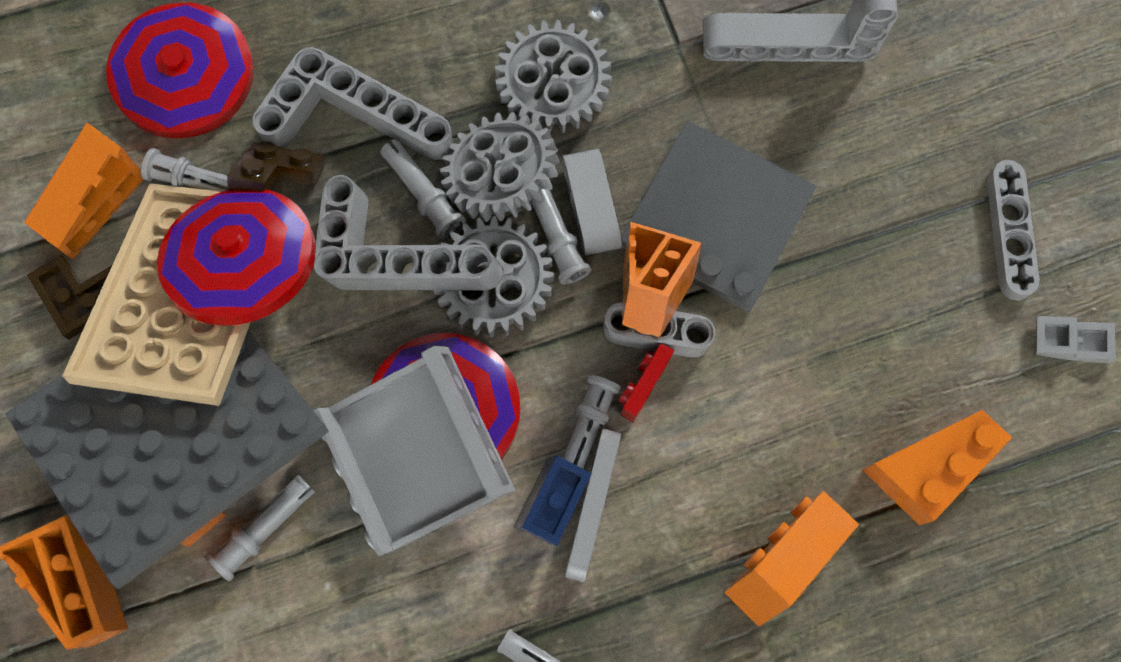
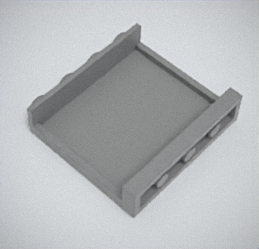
M433 346L421 353L423 358L329 408L313 410L329 430L321 438L329 445L333 454V467L337 474L344 479L349 490V503L353 510L360 515L366 528L364 531L366 541L373 550H376L378 557L393 552L516 491L448 347Z

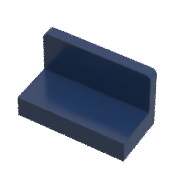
M558 455L548 457L514 528L519 531H526L553 546H557L592 473Z

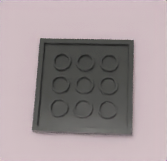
M687 120L630 222L702 243L693 283L750 313L817 186ZM630 222L621 236L624 248H626Z

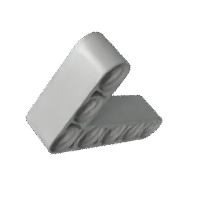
M854 0L847 14H712L703 20L704 56L713 61L860 62L870 60L878 54L898 18L897 0Z
M306 47L294 56L253 116L254 128L262 142H271L283 148L292 142L321 99L393 139H398L402 144L430 159L441 160L443 156L449 155L451 153L449 146L453 143L450 124L444 117L314 47ZM312 68H320L317 72L307 73ZM350 84L345 90H337L340 85ZM292 96H300L294 102H287ZM372 101H381L376 107L367 106ZM403 117H410L413 119L410 123L407 124L397 123ZM280 124L276 130L266 131L269 126ZM433 134H441L444 136L441 140L436 142L428 140V138Z
M345 175L334 176L325 184L322 193L316 237V257L313 268L316 274L336 289L489 290L496 287L503 276L502 266L493 254L481 245H363L368 212L367 195ZM350 193L349 197L342 202L343 198ZM345 228L344 233L337 237L338 233ZM413 262L412 268L407 273L402 274L404 267ZM450 262L449 268L445 272L438 274L439 268L443 264ZM488 262L484 271L474 274L479 264ZM341 263L340 268L332 273L335 266ZM377 263L375 269L367 274L368 268L372 264Z

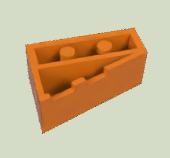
M86 123L24 223L73 260L144 181L141 176V170L122 147L92 125Z
M630 222L623 264L622 325L633 328L642 334L658 337L662 335L694 281L702 243Z
M981 410L868 466L862 471L920 526L935 521L1012 437L985 411Z
M822 491L812 500L805 496L790 511L794 518L788 525L783 521L767 537L771 543L764 550L761 548L757 549L744 563L745 571L724 592L758 627L792 606L859 525L825 491Z
M69 516L56 519L0 546V560H4L16 575L14 580L21 589H26L39 607L36 610L66 650L94 646L129 630L114 586L106 577Z

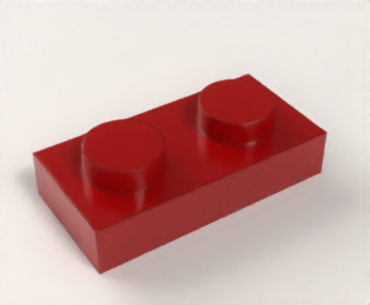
M662 343L655 353L648 350L638 367V370L643 372V375L637 385L629 382L619 400L624 405L620 416L632 423L635 422L675 350Z

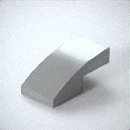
M1037 316L1036 354L1074 361L1113 363L1116 360L1115 323L1077 322V317Z

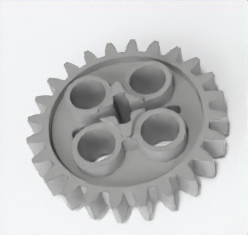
M560 20L556 21L554 29H549L546 21H542L541 30L536 31L531 24L528 25L527 36L518 31L515 32L516 44L509 41L505 42L507 53H499L500 65L495 66L496 77L499 78L496 80V90L502 91L500 93L501 104L509 103L507 106L508 114L519 112V120L525 114L528 115L532 122L539 120L540 123L545 124V128L549 130V133L553 125H558L560 131L565 133L566 123L569 122L578 129L580 117L588 122L592 121V110L598 112L602 110L601 100L608 99L609 89L607 87H611L612 76L608 75L611 70V62L605 61L606 49L597 50L598 38L587 41L588 30L586 29L578 35L575 34L574 23H571L567 30H563ZM546 51L555 52L556 55L552 57H546L542 55V53ZM567 54H572L565 61H563ZM582 70L586 74L582 76H576L572 74L571 71ZM526 77H531L536 80L531 84L521 82V80ZM542 91H544V94L541 96L540 99H534L538 97L542 93ZM554 96H561L566 100L561 103H555L550 99Z
M514 112L509 114L507 120H503L500 113H497L494 122L490 123L486 117H482V126L478 128L470 123L469 129L471 133L466 135L459 132L457 135L461 142L459 144L451 143L449 149L452 155L442 157L446 167L440 169L444 177L441 184L446 190L450 201L457 206L461 213L467 211L472 219L476 218L480 213L485 222L489 221L493 213L496 214L499 221H503L505 212L510 211L514 218L518 217L519 207L523 206L528 211L532 210L529 201L532 198L538 201L544 200L540 190H551L553 188L549 178L558 177L555 165L560 164L556 153L558 149L547 128L543 129L539 120L531 123L526 114L518 121Z
M496 216L492 217L490 226H485L481 218H477V228L473 230L469 225L463 223L464 235L462 236L452 231L450 233L452 245H481L489 251L492 246H496V259L502 266L503 276L495 287L496 305L493 308L488 306L490 289L482 290L483 294L477 300L466 299L464 294L467 290H433L435 295H443L438 300L440 309L450 307L446 313L448 319L453 320L460 316L459 327L462 330L472 323L474 335H478L482 327H487L490 337L494 336L496 327H501L504 334L508 336L510 331L509 325L513 323L518 329L523 330L522 318L524 317L535 322L536 313L533 308L545 310L546 302L540 296H551L552 288L546 285V283L554 282V273L545 271L552 267V258H542L547 253L546 244L535 246L538 242V234L535 232L525 237V224L513 230L511 218H508L503 226H498ZM511 253L522 257L520 262L513 265L503 262V258ZM450 262L443 264L438 274L445 272L449 268ZM488 262L479 264L474 274L484 271ZM511 288L521 292L520 297L513 301L505 300L501 296L505 290Z

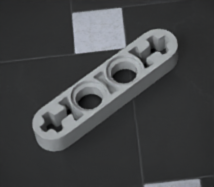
M1004 160L998 163L987 176L988 197L999 286L1001 292L1007 298L1020 301L1037 290L1040 279L1026 174L1019 163L1012 160ZM1003 172H1005L1007 178L1013 179L1008 187L1006 179H1000L999 177ZM1006 191H1008V195L1002 196ZM1006 204L1014 206L1019 212V219L1011 221L1005 218L1002 213V206ZM1007 239L1020 241L1024 248L1023 254L1020 256L1011 254L1006 247ZM1024 263V265L1018 269L1017 265ZM1017 275L1020 281H1026L1027 284L1021 290L1019 284L1012 282V279Z
M602 429L565 578L585 582L622 433Z

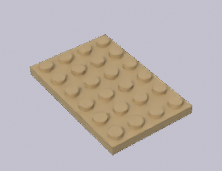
M149 184L62 375L69 384L220 406L251 322L222 326L206 324L188 317L169 299L160 283L157 272L158 251L170 226L192 205L208 196L219 193V191Z

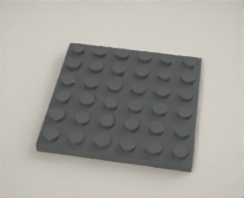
M247 331L220 406L69 384L60 375L5 413L106 577L117 589L122 588L329 432L325 424L249 331Z

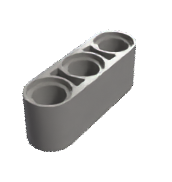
M593 149L562 155L565 179L584 256L621 249L622 242L600 150Z
M616 303L607 310L603 324V333L606 339L613 344L657 351L662 343L675 350L673 355L691 358L704 355L715 337V327L707 317L675 311L666 326L668 335L664 337L642 334L633 328L625 331L616 330L612 326L611 321L614 318L622 317L623 303ZM690 330L700 331L705 337V342L701 344L691 342L686 332Z

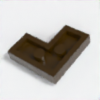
M253 142L227 175V187L230 190L265 191L271 188L277 178L314 185L324 170L325 155L314 154L307 149L293 150L278 147L271 142Z
M60 255L27 275L61 334L68 340L83 331L112 265L85 282L80 283L68 261Z

